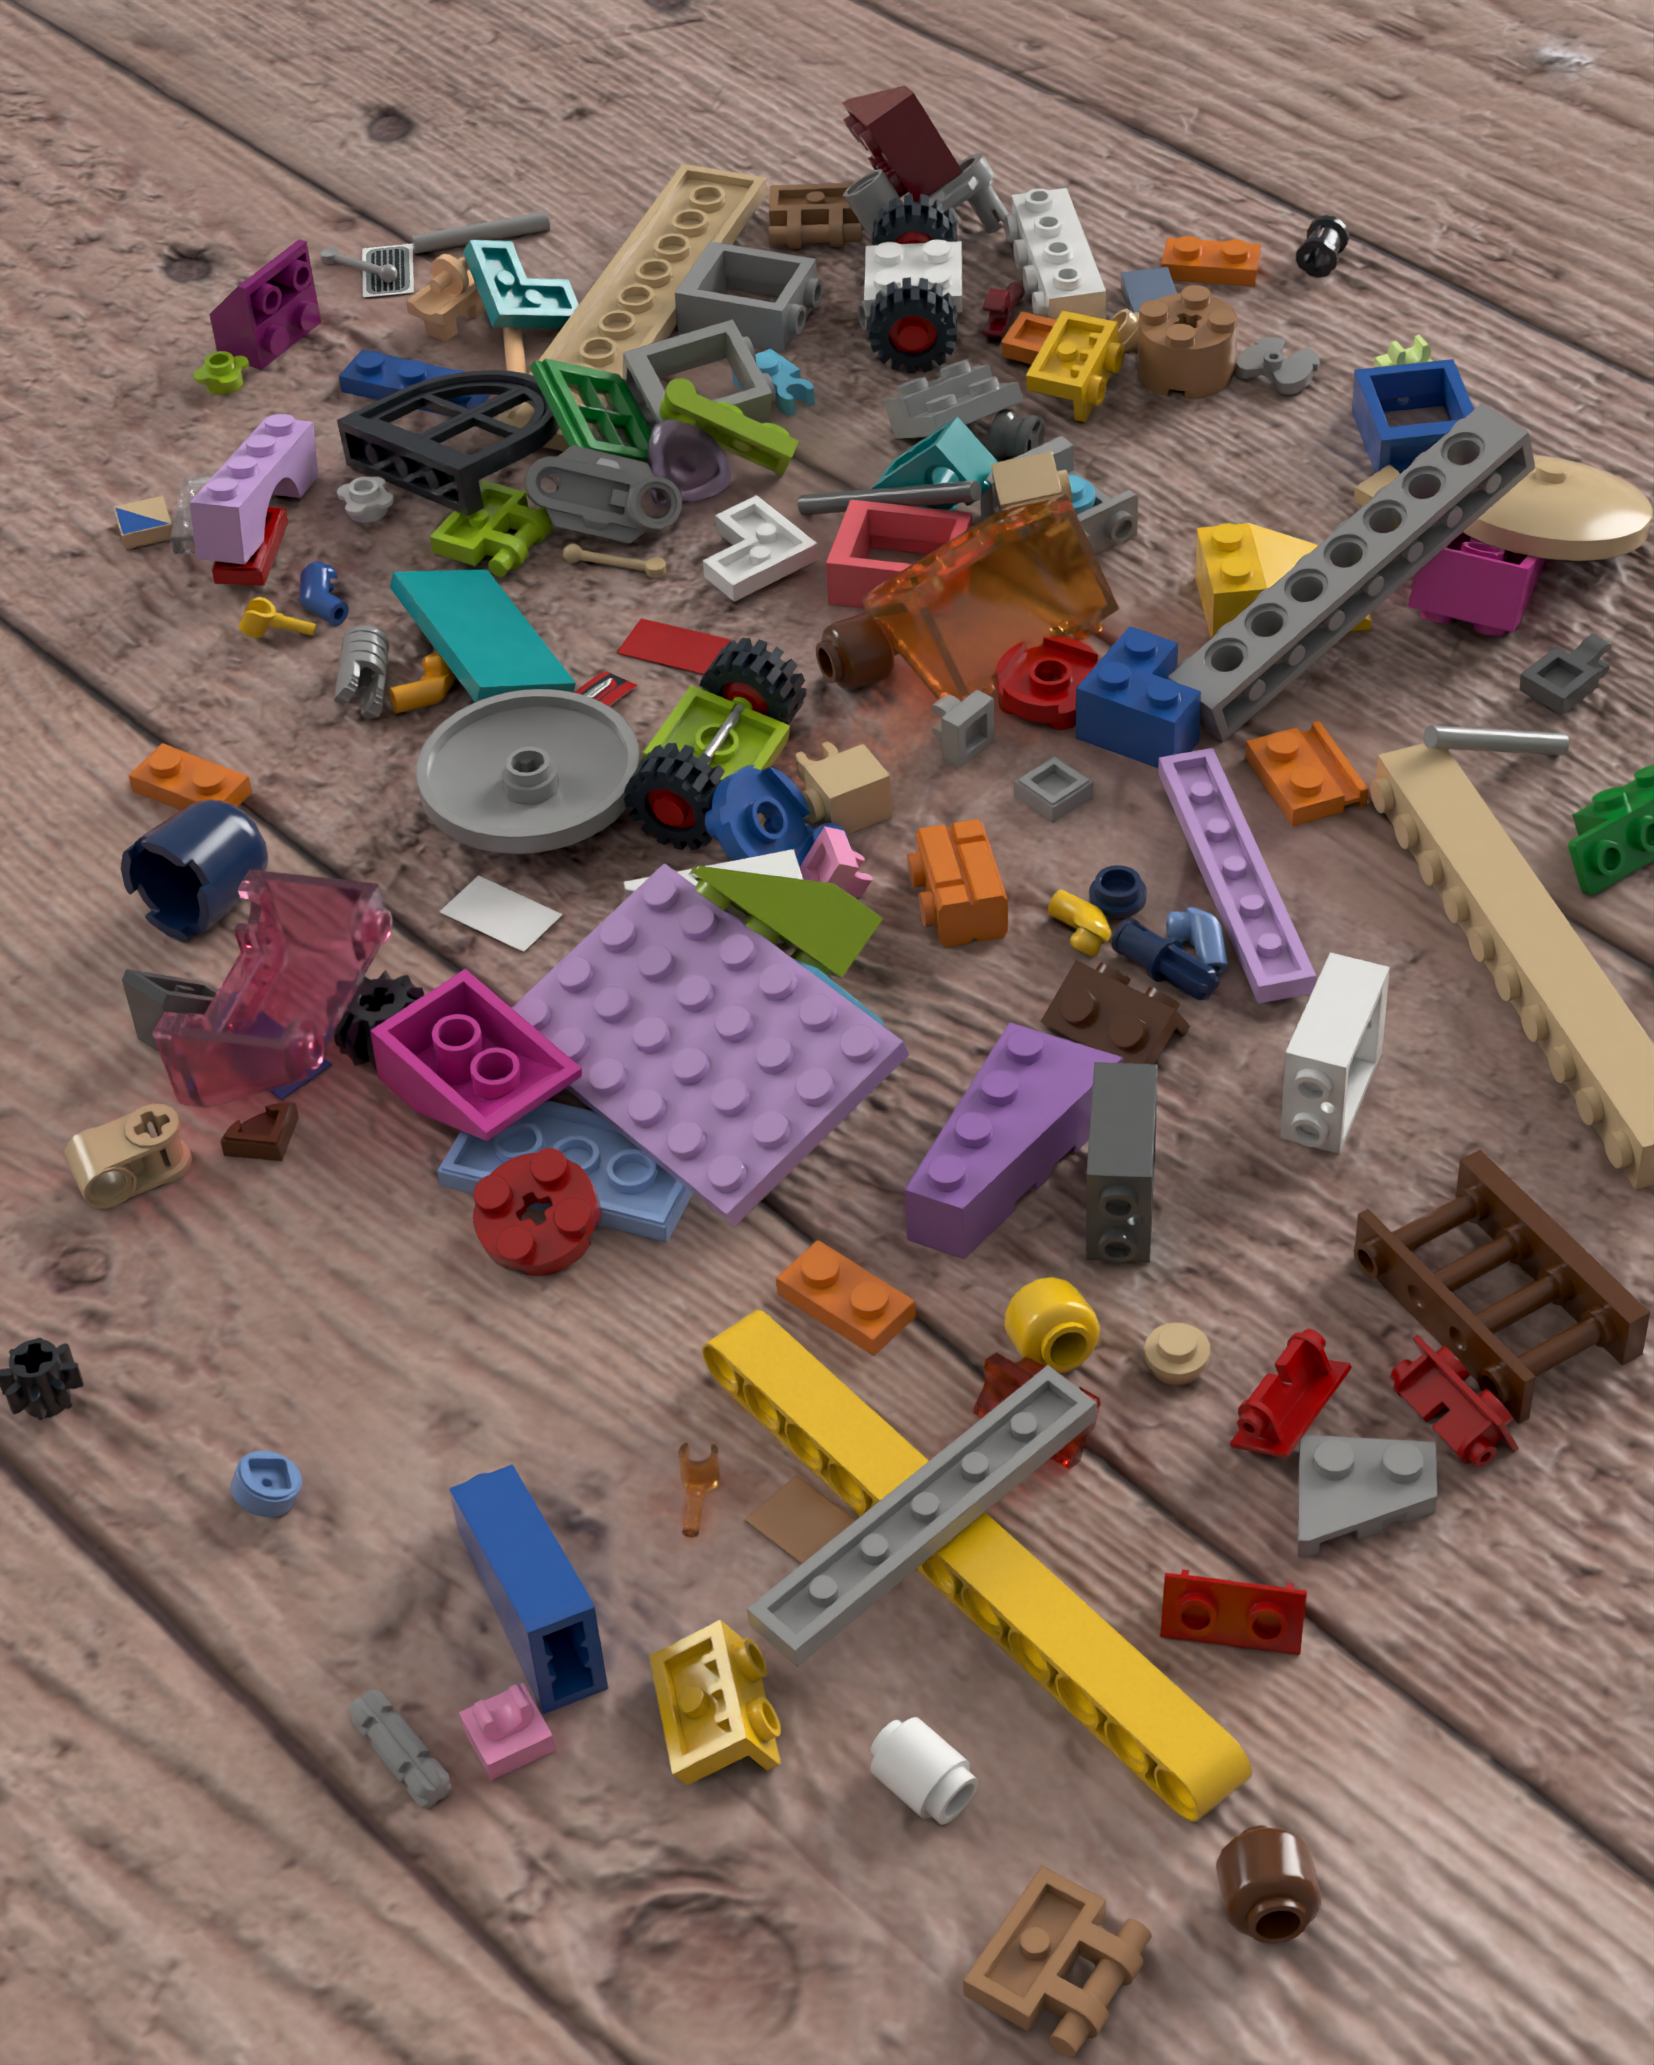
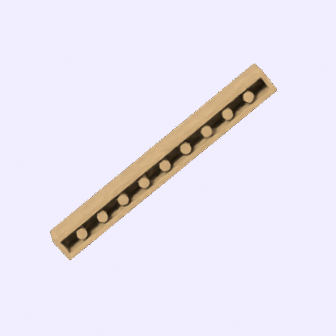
M1422 743L1379 754L1376 779L1372 780L1370 785L1371 798L1376 810L1379 813L1386 814L1394 826L1396 838L1403 849L1410 850L1418 862L1424 882L1428 886L1433 885L1442 898L1449 920L1454 924L1458 923L1469 940L1473 956L1478 962H1484L1493 975L1500 997L1504 1001L1511 1002L1521 1017L1526 1036L1532 1042L1537 1041L1547 1056L1550 1070L1556 1081L1559 1083L1564 1082L1575 1098L1577 1109L1583 1122L1587 1125H1593L1604 1142L1606 1154L1611 1164L1617 1169H1622L1635 1190L1654 1185L1653 1042L1449 750L1428 748Z

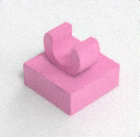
M826 826L822 829L799 867L804 880L834 883L853 897L863 896L873 880L871 875L858 872L865 859L861 854L852 851L845 832Z
M524 1683L512 1685L509 1687V1690L485 1701L482 1699L475 1702L472 1707L459 1712L462 1728L490 1781L556 1751L553 1735Z

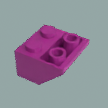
M299 239L241 283L209 314L217 352L226 351L231 353L233 357L245 356L249 361V366L262 370L321 323L306 241Z

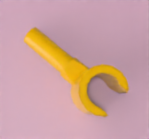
M257 597L248 603L238 628L242 633L252 638L263 637L269 626L314 636L317 624L277 613L275 606L269 600Z

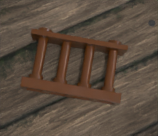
M1481 1150L1460 1160L1455 1199L1405 1226L1391 1232L1369 1209L1358 1214L1354 1257L1363 1273L1369 1278H1376L1442 1346H1446L1478 1382L1481 1391L1483 1392L1485 1389H1488L1495 1395L1518 1424L1530 1418L1535 1378L1593 1345L1603 1347L1622 1366L1643 1355L1650 1311ZM1467 1221L1477 1224L1493 1239L1491 1242L1433 1273L1411 1252ZM1509 1261L1513 1264H1518L1535 1280L1476 1314H1473L1452 1293ZM1551 1302L1555 1305H1560L1578 1322L1518 1357L1494 1335Z

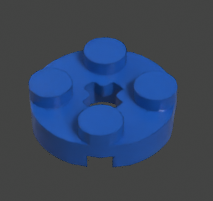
M755 765L745 766L722 779L714 792L712 809L705 815V826L709 835L719 841L730 860L735 861L794 849L800 867L813 845V832L806 835L803 817L809 815L810 812L804 796L794 782L777 769L768 767L764 770L753 768ZM759 813L763 814L766 819L763 825L765 830L758 821L757 814Z

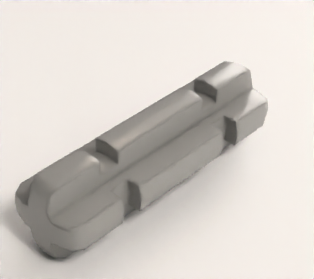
M368 1690L362 1697L354 1699L349 1707L352 1723L364 1738L372 1740L370 1743L371 1747L399 1782L408 1785L406 1790L415 1802L421 1807H432L438 1800L446 1798L450 1793L449 1774L437 1759L428 1757L430 1753L428 1748L402 1716L391 1711L394 1706L385 1695L378 1690Z

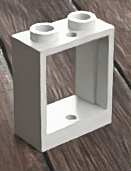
M1330 952L1285 1052L1281 1139L1340 1154L1382 1054L1390 967Z

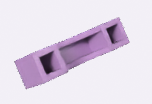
M276 414L266 417L189 502L196 559L245 564L264 542L265 519L271 495L301 498L318 478L313 422L295 420L293 416L287 414Z

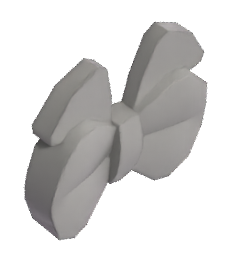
M1267 337L1257 339L1255 345L1246 348L1238 355L1235 373L1242 379L1263 375L1268 379H1273L1277 391L1282 394L1293 395L1304 390L1313 378V371L1320 369L1319 355L1311 348H1304L1288 358H1284L1282 351L1285 346V340L1283 338Z

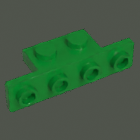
M1654 765L1638 770L1634 774L1635 780L1622 787L1606 789L1595 794L1592 797V804L1572 814L1579 836L1569 842L1568 849L1582 893L1594 895L1654 860Z

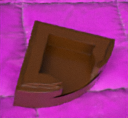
M296 1103L271 1104L265 1106V1113L254 1116L242 1124L240 1120H237L227 1129L220 1141L224 1156L283 1161L299 1119Z

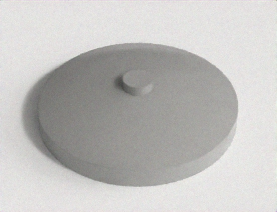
M532 689L507 692L480 700L447 718L432 732L424 743L417 761L416 777L424 811L435 826L446 835L465 845L481 850L507 854H526L555 850L578 843L613 823L627 809L624 798L628 793L624 792L625 786L641 762L637 739L632 728L611 707L577 693L551 689Z

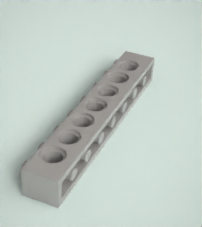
M1481 403L1468 416L1457 421L1451 430L1429 450L1418 455L1412 464L1390 484L1380 488L1374 497L1352 517L1341 522L1335 531L1313 551L1302 556L1295 566L1274 585L1263 590L1256 600L1235 619L1224 624L1204 646L1191 657L1184 659L1176 670L1168 676V679L1201 691L1200 726L1221 742L1228 739L1532 472L1536 467L1529 432Z

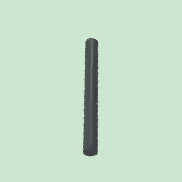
M972 480L808 494L799 497L798 510L802 515L846 512L850 500L906 506L976 502L981 497V486L978 481Z

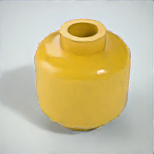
M1055 1277L1041 1278L1023 1286L1011 1298L1005 1310L1004 1327L1009 1340L1023 1360L1037 1372H1040L1049 1365L1059 1374L1067 1373L1082 1365L1092 1355L1099 1341L1100 1326L1095 1312L1081 1293L1063 1279Z

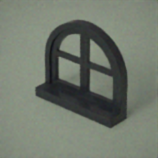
M503 370L461 372L425 380L401 389L337 420L347 466L374 477H381L390 484L467 516L484 508L479 480L536 452L546 445L560 429L534 376ZM469 395H498L472 409H467L446 400ZM524 402L531 405L535 410L531 420L521 429L493 419V417ZM422 407L452 417L420 434H415L390 424V422ZM474 426L504 438L472 455L440 444Z

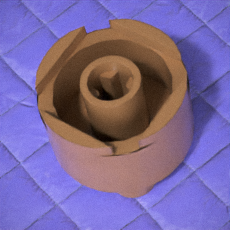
M1200 285L1186 286L1182 289L1181 293L1167 295L1142 303L1138 320V376L1141 382L1153 392L1165 396L1169 395V389L1185 391L1184 399L1203 398L1225 389L1232 381V373L1235 371L1238 319L1233 308L1226 302L1210 296V290Z

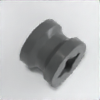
M1006 408L1000 410L991 425L988 451L994 458L1003 460L1008 456L1015 458L1043 445L1045 435L1044 419L1035 415L1022 418L1018 417L1013 410Z

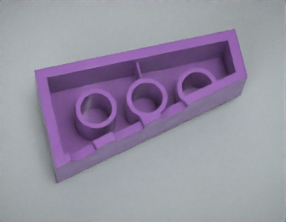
M1009 1022L905 1188L907 1240L965 1259L1015 1211V1202L1030 1188L1038 1190L1052 1176V1167L1069 1150L1076 1153L1089 1140L1094 1062L1123 1063V1057Z

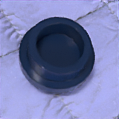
M1115 865L1102 869L1096 875L1089 888V902L1101 909L1105 916L1111 918H1125L1135 915L1143 909L1147 901V888L1144 882L1141 880L1138 872L1127 866Z

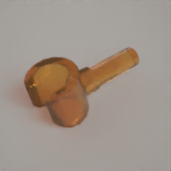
M688 1442L682 1444L678 1450L681 1484L686 1489L687 1496L682 1533L687 1537L692 1538L699 1535L703 1499L706 1496V1492L715 1488L720 1481L718 1447L715 1444H711V1455L702 1461L690 1460Z

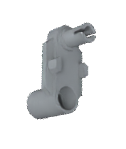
M982 153L973 154L958 163L963 173L929 196V205L932 206L936 199L943 203V212L950 209L953 214V222L958 224L960 218L954 209L968 200L984 225L987 234H990L1002 228L998 222L1002 221L1004 224L1005 215L1010 213L1007 212L991 186L995 173ZM877 169L864 175L854 182L843 194L871 240L874 219L878 220L879 210L884 207L889 211V201L897 198L900 205L904 204L882 169Z
M574 445L557 457L546 456L538 459L530 466L525 476V490L528 498L535 505L546 510L554 527L630 544L644 532L654 533L670 526L679 517L682 510V497L679 489L672 481L666 478L654 477L648 463ZM551 476V479L556 483V492H545L540 485L541 478ZM656 490L665 496L667 511L663 517L651 518L643 512L641 498L646 491Z

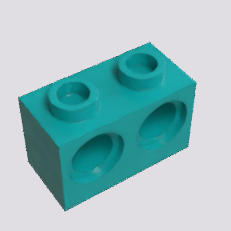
M957 416L895 458L871 489L976 480L981 486L982 496L990 486L986 479L992 472L991 464L998 461ZM964 502V503H965L966 506H969V505H971V504L974 503V502ZM959 503L916 507L955 511Z

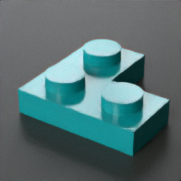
M469 240L463 251L492 327L562 328L579 306L568 279L527 278L512 241Z

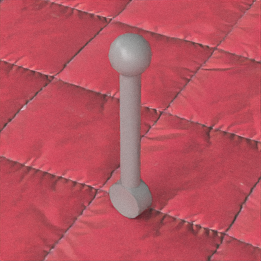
M328 247L320 252L323 264H343L379 275L381 280L387 283H391L397 278V270L391 264L378 266L339 254L338 249L335 247Z

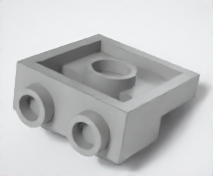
M963 360L941 368V377L928 383L926 377H921L897 386L899 394L884 400L883 403L895 439L927 437L957 416L966 425L1024 401L1018 381L999 383L997 377L992 376L989 365L970 367L968 360Z

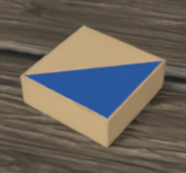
M163 496L114 506L125 550L175 538Z

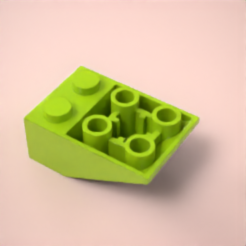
M706 866L693 867L688 874L698 881L695 891L723 911L726 910L729 904L746 915L743 922L746 923L748 928L757 934L759 933L772 944H775L780 939L795 950L791 958L818 968L825 975L828 973L831 976L842 978L883 920L880 915L834 883Z

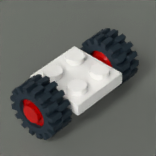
M912 194L904 195V204L900 205L897 198L889 201V211L882 207L878 212V220L874 219L872 246H866L864 305L865 317L870 316V346L873 353L878 351V359L883 364L891 358V369L898 372L902 364L907 365V373L916 374V365H922L923 371L927 372L932 370V360L939 366L946 362V353L952 355L955 349V342H957V312H962L961 241L957 242V224L953 222V214L950 209L943 212L942 202L936 199L933 205L930 206L929 196L922 194L920 202H913Z

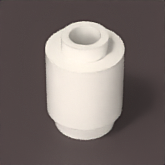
M918 1717L910 1718L903 1723L899 1720L892 1721L881 1730L872 1743L870 1753L874 1758L871 1764V1773L922 1819L932 1817L940 1825L947 1824L965 1809L976 1793L979 1780L970 1773V1762Z

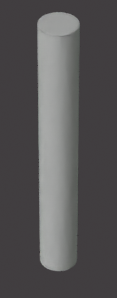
M546 211L412 235L411 240L414 254L464 246L468 244L469 240H497L550 230V222Z
M1430 725L1425 729L1423 735L1425 746L1435 749L1560 756L1565 755L1569 749V738L1564 733Z

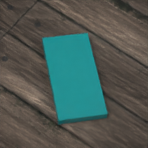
M487 569L393 572L390 589L475 702L495 695L520 690L551 689L574 692L576 682Z

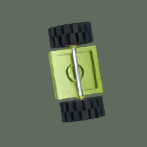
M741 638L738 644L735 640L728 642L701 678L699 686L703 688L700 689L693 685L688 688L644 750L641 764L625 786L624 792L628 794L624 801L626 807H633L629 814L634 822L644 821L645 824L641 830L646 835L654 831L659 834L657 842L666 845L669 839L673 840L674 848L683 850L687 844L691 851L699 849L702 844L706 846L713 838L707 832L705 815L712 809L713 795L722 779L745 766L755 765L753 768L759 770L772 766L788 742L789 724L803 705L807 691L806 688L801 687L805 682L803 674H793L797 664L792 658L787 662L781 660L780 657L784 651L778 647H775L771 653L766 650L767 642L758 639L754 647L750 638Z

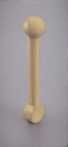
M569 544L563 550V557L570 564H576L582 560L646 571V575L650 578H661L666 574V562L662 558L654 557L643 561L585 551L577 544Z

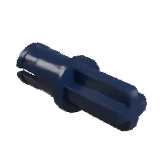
M1130 918V921L1124 920L1115 930L1111 942L1112 949L1145 968L1152 980L1156 982L1166 980L1197 1000L1209 999L1212 992L1218 988L1220 979L1216 975L1215 970L1185 952L1183 944L1176 938H1162L1134 918Z

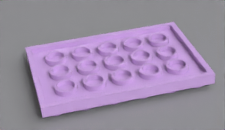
M664 863L511 1008L582 1068V1077L566 1087L569 1092L735 1227L910 1054L900 1038L762 935L748 928L746 923L727 909L723 911L695 891L697 888L695 885Z

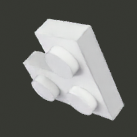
M756 495L715 515L716 532L733 546L703 560L704 577L735 602L817 561L818 545L817 542Z

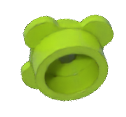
M226 351L210 353L204 357L203 366L193 372L195 382L205 384L206 390L212 394H230L237 391L243 385L241 371L249 367V361L245 356L233 357L231 353Z

